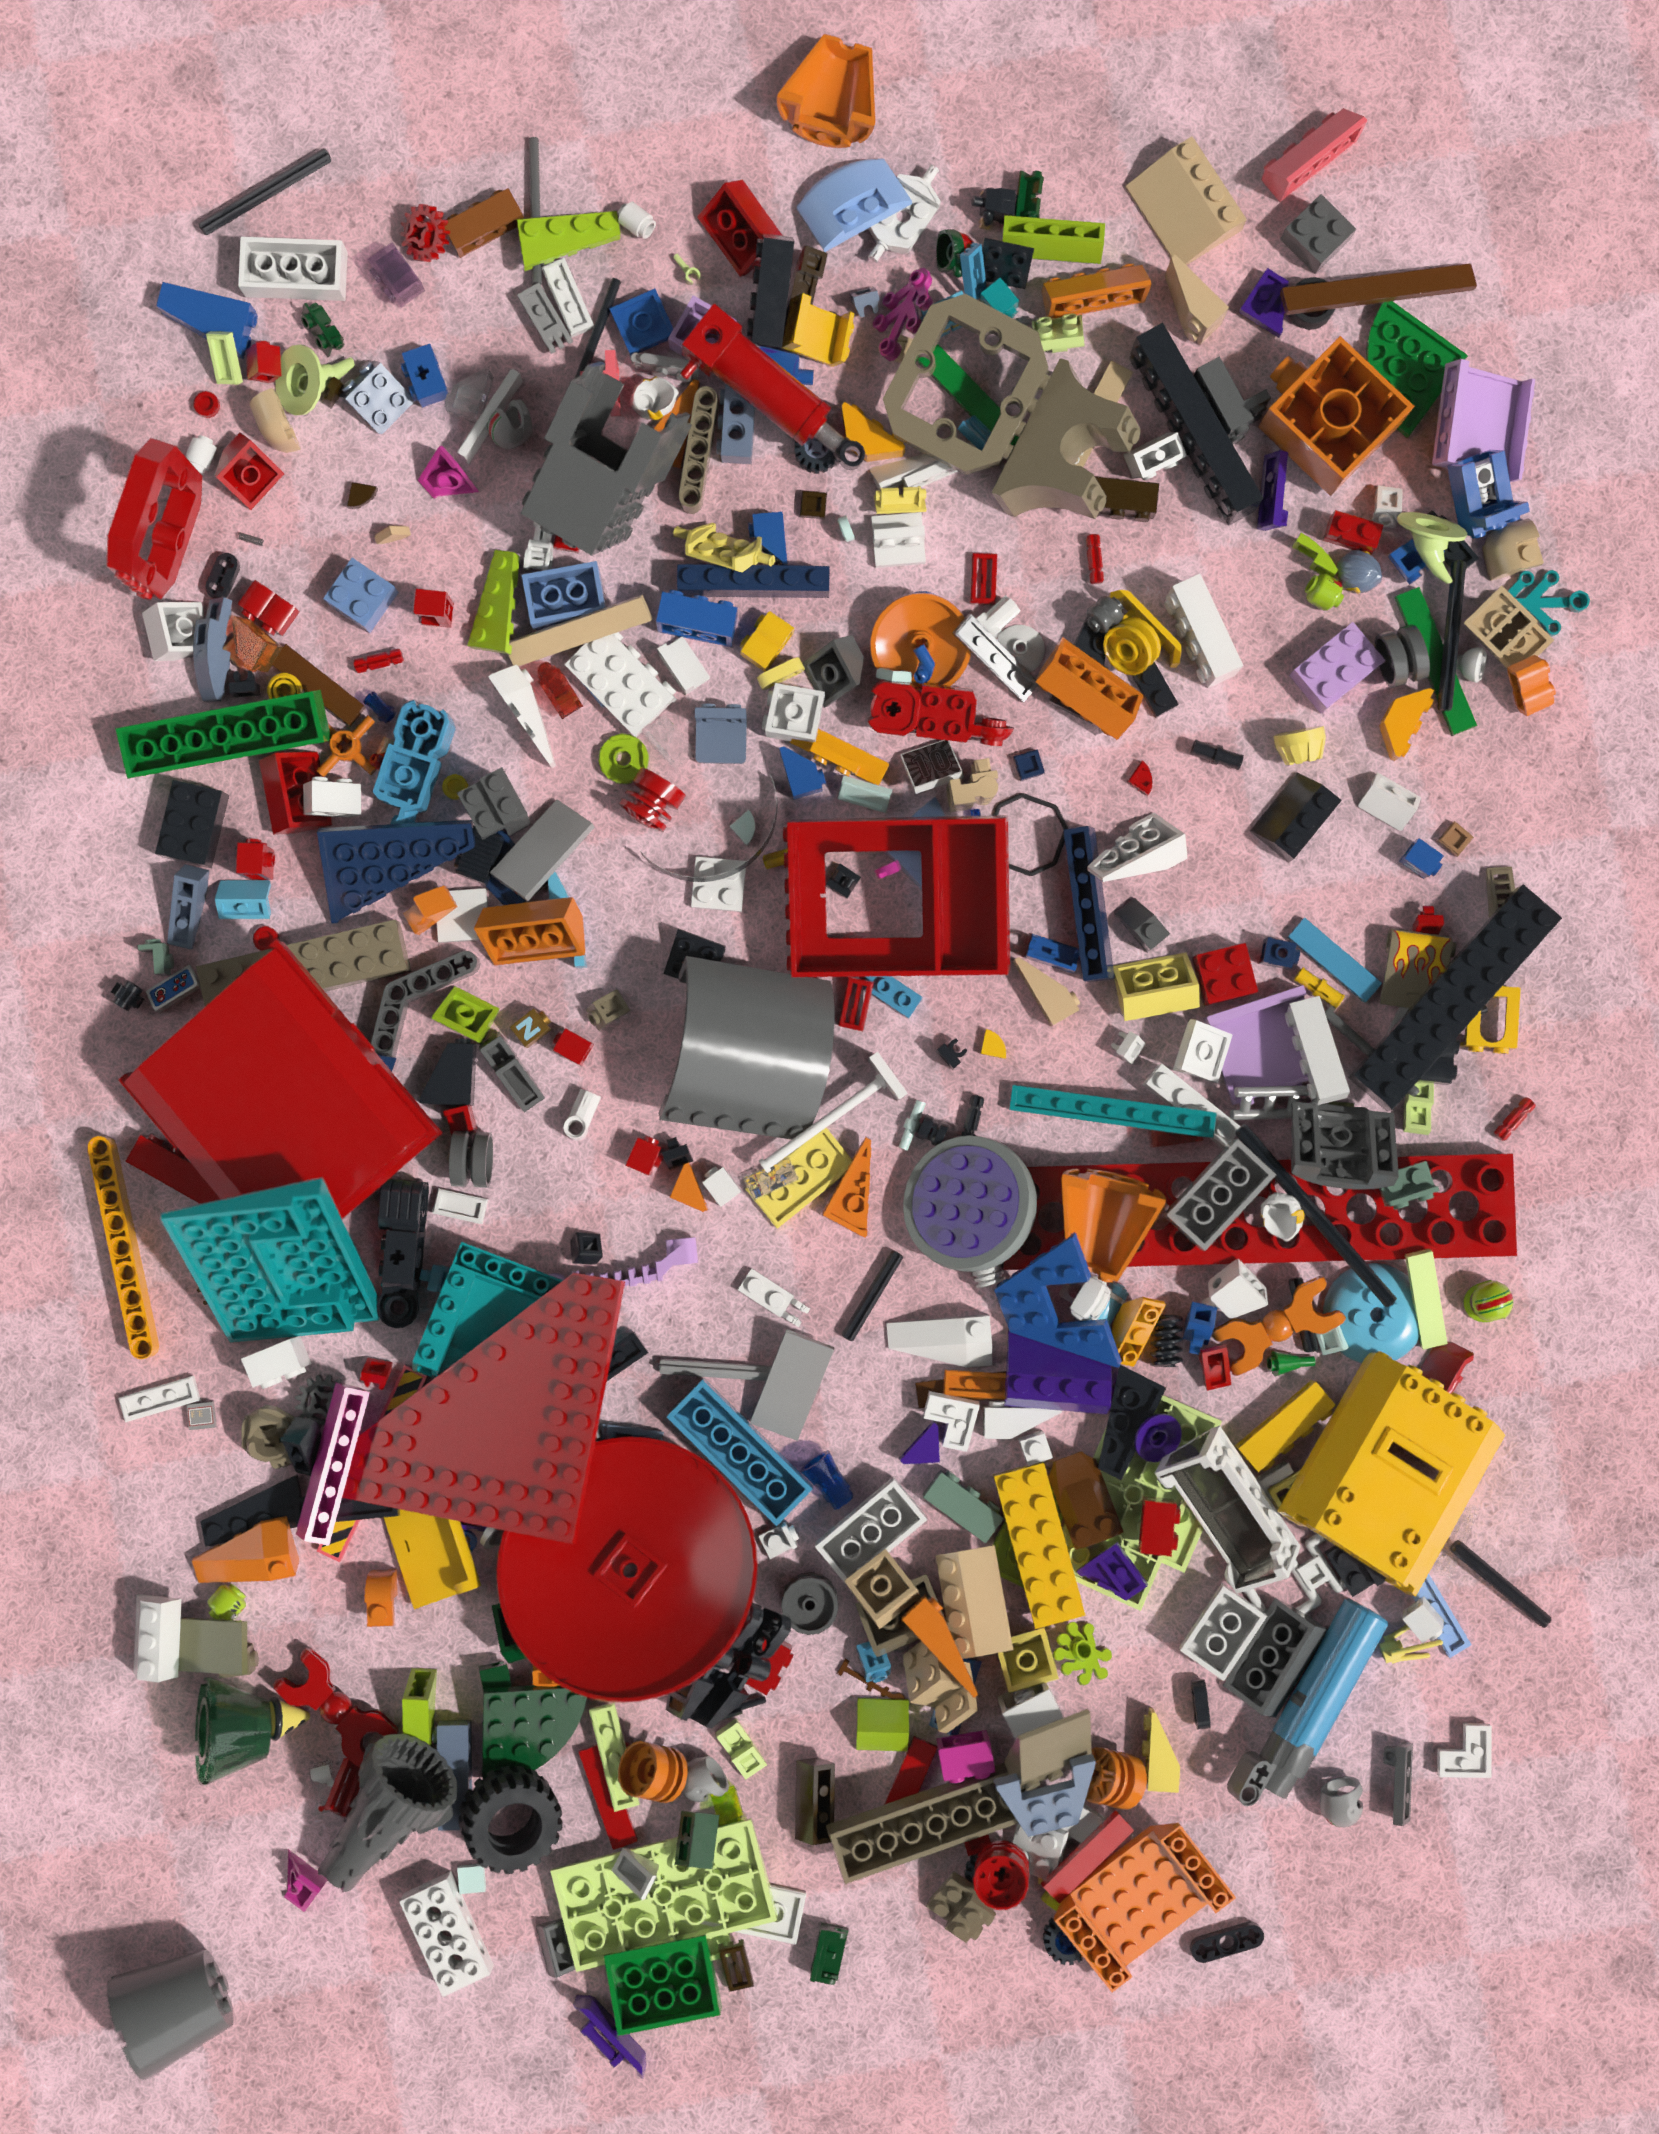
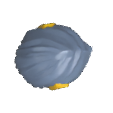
M1352 550L1340 558V561L1337 563L1338 578L1346 590L1354 591L1357 594L1365 593L1375 588L1382 581L1380 564L1367 551Z

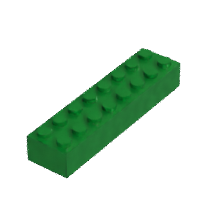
M321 690L115 728L127 779L330 741L331 739Z

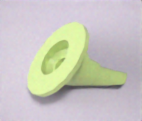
M302 344L290 346L281 356L282 376L275 380L276 392L283 408L295 416L308 414L315 408L321 393L327 389L331 378L334 376L339 380L355 366L353 358L349 357L332 365H321L319 358L311 348Z
M1417 512L1400 513L1396 520L1401 526L1411 531L1416 550L1423 562L1434 576L1446 584L1452 583L1453 580L1443 564V561H1445L1444 550L1447 549L1449 541L1464 540L1467 537L1466 530L1456 523L1437 516Z

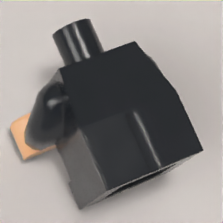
M989 187L981 191V196H973L972 206L980 207L979 215L983 217L979 220V223H981L979 228L989 230L993 221L1004 224L1005 216L1015 215L1016 190Z

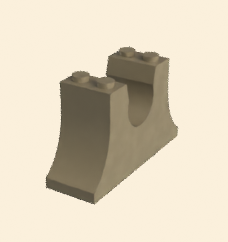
M1060 358L991 493L1004 512L1012 517L1037 508H1060L1096 519L1098 513L1105 507L1106 495L1095 476L1082 466L1075 465V463L1084 451L1096 446H1104L1112 451L1130 452L1133 444H1136L1139 440L1141 429L1128 406L1099 397L1082 386L1070 362Z

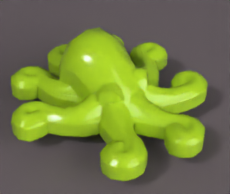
M1069 1622L1066 1625V1632L1069 1635L1062 1633L1056 1638L1058 1645H1064V1647H1059L1053 1652V1658L1056 1661L1063 1659L1071 1661L1061 1665V1673L1068 1676L1072 1671L1083 1669V1673L1077 1676V1682L1082 1686L1089 1684L1092 1671L1099 1680L1107 1678L1108 1671L1106 1668L1100 1667L1098 1660L1103 1662L1111 1660V1651L1107 1648L1102 1651L1095 1649L1094 1626L1091 1623L1082 1626L1081 1634L1078 1631L1077 1623Z

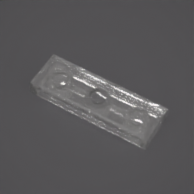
M1467 1503L1430 1571L1451 1579L1459 1558L1450 1551V1546L1453 1544L1450 1542V1537L1456 1534V1540L1464 1544L1466 1543L1480 1510L1479 1507Z

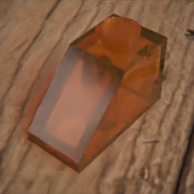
M234 616L232 625L236 656L244 662L243 666L252 672H257L258 670L268 673L283 647L251 620Z

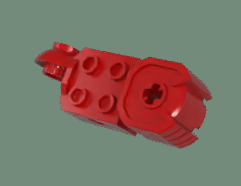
M882 679L871 690L875 694L871 702L872 716L868 717V723L877 733L905 736L915 730L916 737L964 743L970 737L980 738L981 744L1003 746V741L1015 729L1014 727L1007 726L1004 719L983 717L982 722H976L977 700L973 689L923 683L922 688H918L911 682H895ZM893 701L898 702L897 706H901V709L897 710L896 713L890 712L887 709V706H891Z

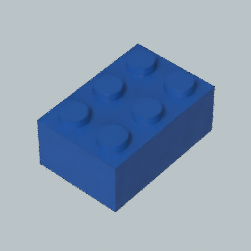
M669 590L668 593L662 592L656 619L657 631L659 633L732 648L738 618V607H733V603L719 600L718 603L710 602L707 597L694 595L693 598L683 596L684 593L676 590Z

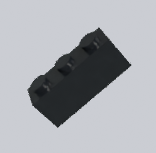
M1297 772L1252 827L1250 832L1289 863L1295 859L1342 800L1323 784Z

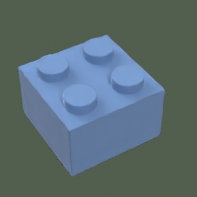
M352 557L323 599L330 607L368 633H371L399 592L394 585Z

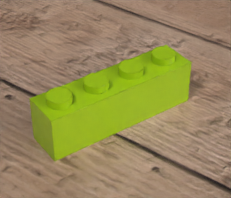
M1005 216L1002 241L1034 248L1032 259L1101 264L1105 223Z

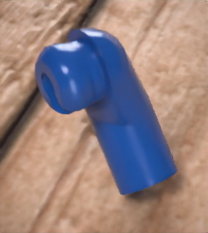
M924 644L913 650L920 661L914 673V680L920 684L930 680L935 667V662Z

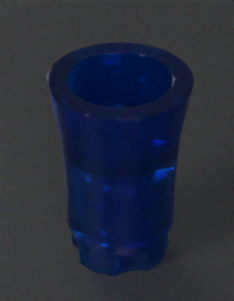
M829 1450L817 1455L800 1470L821 1493L826 1502L831 1504L834 1510L841 1508L853 1499L854 1494L849 1489L850 1485L841 1474Z

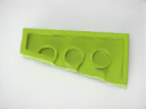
M617 211L517 220L524 271L533 269V266L541 263L545 265L554 262V259L565 255L568 257L575 255L578 251L586 248L593 249L619 240L621 235Z
M494 550L467 645L472 649L511 655L512 646L509 645V638L513 634L514 624L511 623L512 610H515L516 606L513 591L517 587L520 555L514 552Z

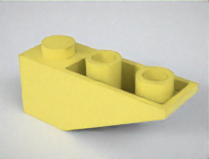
M1149 1707L1148 1715H1144L1143 1728L1147 1731V1741L1143 1740L1142 1756L1146 1757L1147 1791L1179 1793L1180 1765L1153 1707Z

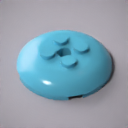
M1368 1263L1370 1268L1397 1298L1394 1304L1385 1307L1352 1268L1346 1270L1330 1286L1323 1305V1314L1339 1310L1346 1317L1340 1328L1349 1348L1340 1352L1359 1363H1362L1369 1353H1377L1378 1351L1389 1355L1392 1360L1400 1359L1419 1340V1328L1412 1301L1409 1277L1395 1267L1380 1263ZM1378 1307L1381 1311V1318L1373 1321L1370 1317L1371 1310Z

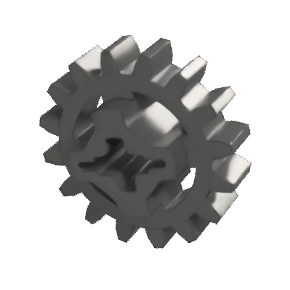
M322 1374L317 1375L316 1382L312 1378L307 1379L308 1387L305 1385L300 1386L299 1389L303 1394L295 1397V1399L301 1401V1404L295 1406L297 1410L302 1409L303 1413L299 1417L315 1420L319 1425V1429H321L322 1425L325 1426L326 1419H320L314 1416V1414H323L327 1418L334 1390L331 1392L325 1391L320 1385H326L334 1389L335 1384L341 1383L342 1379L338 1378L333 1382L331 1374L327 1375L325 1380ZM309 1394L312 1397L310 1406H308ZM327 1398L329 1402L326 1403V1406L321 1407L319 1402Z

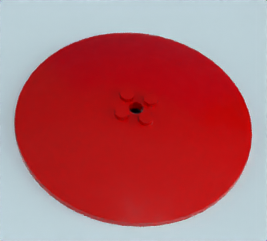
M645 1437L611 1438L595 1442L576 1544L504 1530L497 1563L499 1601L506 1624L520 1650L541 1673L556 1684L576 1694L606 1702L627 1703L646 1701L676 1692L693 1683L717 1664L730 1649L740 1634L753 1603L758 1571L757 1548L754 1532L741 1500L726 1479L708 1462L691 1451L662 1440ZM628 1564H635L637 1566V1573L632 1578L624 1576L623 1571Z

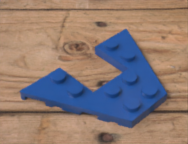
M1073 1232L1069 1238L1060 1244L1051 1247L1047 1253H1042L1032 1260L1022 1270L1013 1273L1010 1278L997 1284L994 1291L1011 1333L1114 1367H1119L1122 1360L1107 1319L1059 1323L1046 1285L1089 1281L1091 1274L1076 1232Z

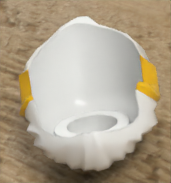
M655 376L638 382L633 389L629 401L633 410L644 419L659 420L673 409L679 392L666 379Z
M1273 1193L1262 1203L1260 1216L1264 1218L1263 1224L1271 1234L1282 1238L1284 1241H1289L1302 1227L1304 1210H1301L1299 1202L1294 1197L1286 1193Z

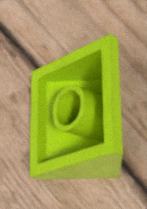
M454 986L433 1014L432 1019L479 1043H483L500 1008Z
M858 1698L856 1750L907 1752L909 1739V1699Z

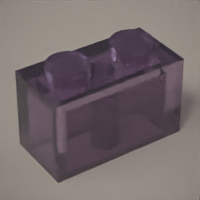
M393 242L368 259L372 267L369 270L370 274L377 283L382 281L386 289L383 291L391 303L396 301L402 308L425 291L422 282Z

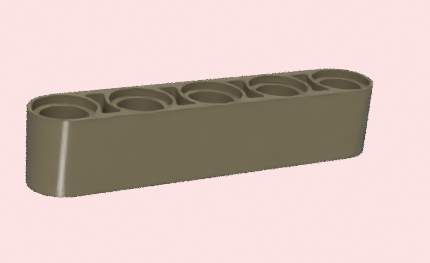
M708 386L699 388L694 396L690 421L692 426L688 434L679 490L681 508L688 514L699 512L703 505L717 418V394L713 388ZM705 397H709L713 400V402L707 406L702 405L700 403V401ZM700 422H707L709 424V427L705 430L696 428ZM697 446L705 448L703 454L700 455L694 454L692 450ZM692 471H699L701 473L698 479H690L688 477ZM689 495H694L698 498L693 504L684 502L685 498Z

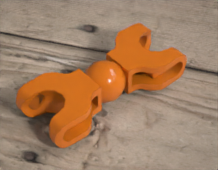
M1323 1276L1315 1277L1298 1285L1293 1293L1291 1303L1283 1307L1284 1311H1270L1262 1321L1259 1319L1254 1322H1248L1241 1318H1233L1214 1328L1212 1332L1214 1340L1222 1342L1234 1338L1240 1340L1244 1345L1243 1354L1230 1365L1232 1375L1238 1376L1258 1367L1263 1359L1265 1349L1273 1345L1272 1341H1286L1291 1337L1294 1330L1296 1333L1302 1330H1309L1312 1333L1324 1334L1344 1323L1346 1317L1343 1312L1334 1310L1322 1314L1316 1312L1312 1307L1313 1298L1326 1288L1327 1282Z

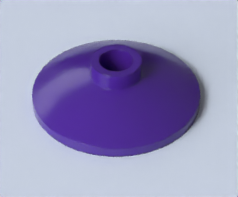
M1157 1414L1144 1421L1135 1436V1449L1138 1455L1148 1462H1159L1163 1457L1175 1451L1180 1444L1182 1436L1179 1422L1168 1414Z

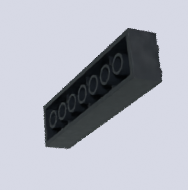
M1162 322L1137 336L1130 352V362L1134 369H1139L1143 375V385L1147 391H1152L1155 396V406L1160 413L1164 412L1167 417V426L1170 432H1178L1186 455L1190 457L1193 463L1191 467L1197 478H1202L1207 497L1210 500L1214 499L1218 506L1216 511L1222 521L1226 520L1230 526L1255 512L1263 500V496L1164 323Z

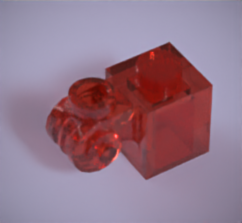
M549 662L541 663L538 666V683L561 719L583 707L578 696L559 668H556L555 665L553 666Z

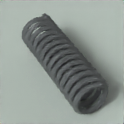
M241 532L238 533L240 534L239 540L263 546V539Z

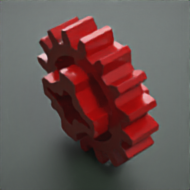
M419 204L418 207L412 206V213L406 212L404 214L407 221L401 222L404 231L400 232V236L405 237L402 246L409 247L406 253L413 255L414 260L423 262L438 260V253H445L443 245H449V241L445 239L446 235L450 234L449 230H445V226L449 222L448 220H442L444 213L437 211L436 206Z

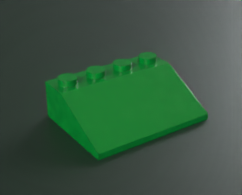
M706 1934L604 1955L618 2036L721 2015L722 2003L718 1981Z

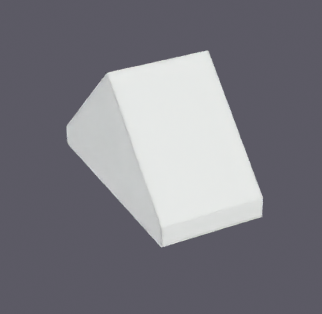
M623 1848L612 1872L640 1899L645 1900L657 1876L659 1864L627 1848Z

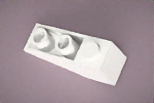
M989 1401V1405H983V1437L985 1439H1012L1062 1413V1411L1004 1406V1401Z

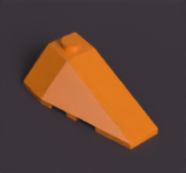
M284 1516L255 1524L252 1529L244 1533H238L228 1542L222 1545L218 1544L192 1558V1564L198 1583L273 1581L296 1576L299 1556L288 1518Z

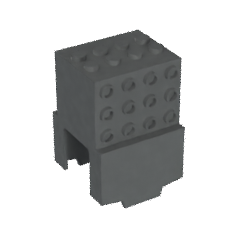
M603 362L587 365L581 376L571 380L544 438L553 443V445H549L544 453L543 458L546 460L543 467L539 468L533 477L534 486L531 491L525 494L522 500L524 507L521 511L522 515L541 525L540 529L550 535L556 534L563 539L562 542L567 546L577 547L591 556L612 548L614 545H619L623 541L626 542L633 531L631 525L634 519L639 518L644 509V506L641 504L645 496L649 497L655 484L666 479L692 424L687 422L690 414L687 412L678 413L677 415L671 413L664 429L661 431H657L642 422L629 450L605 437L602 430L624 384L603 372L606 365Z

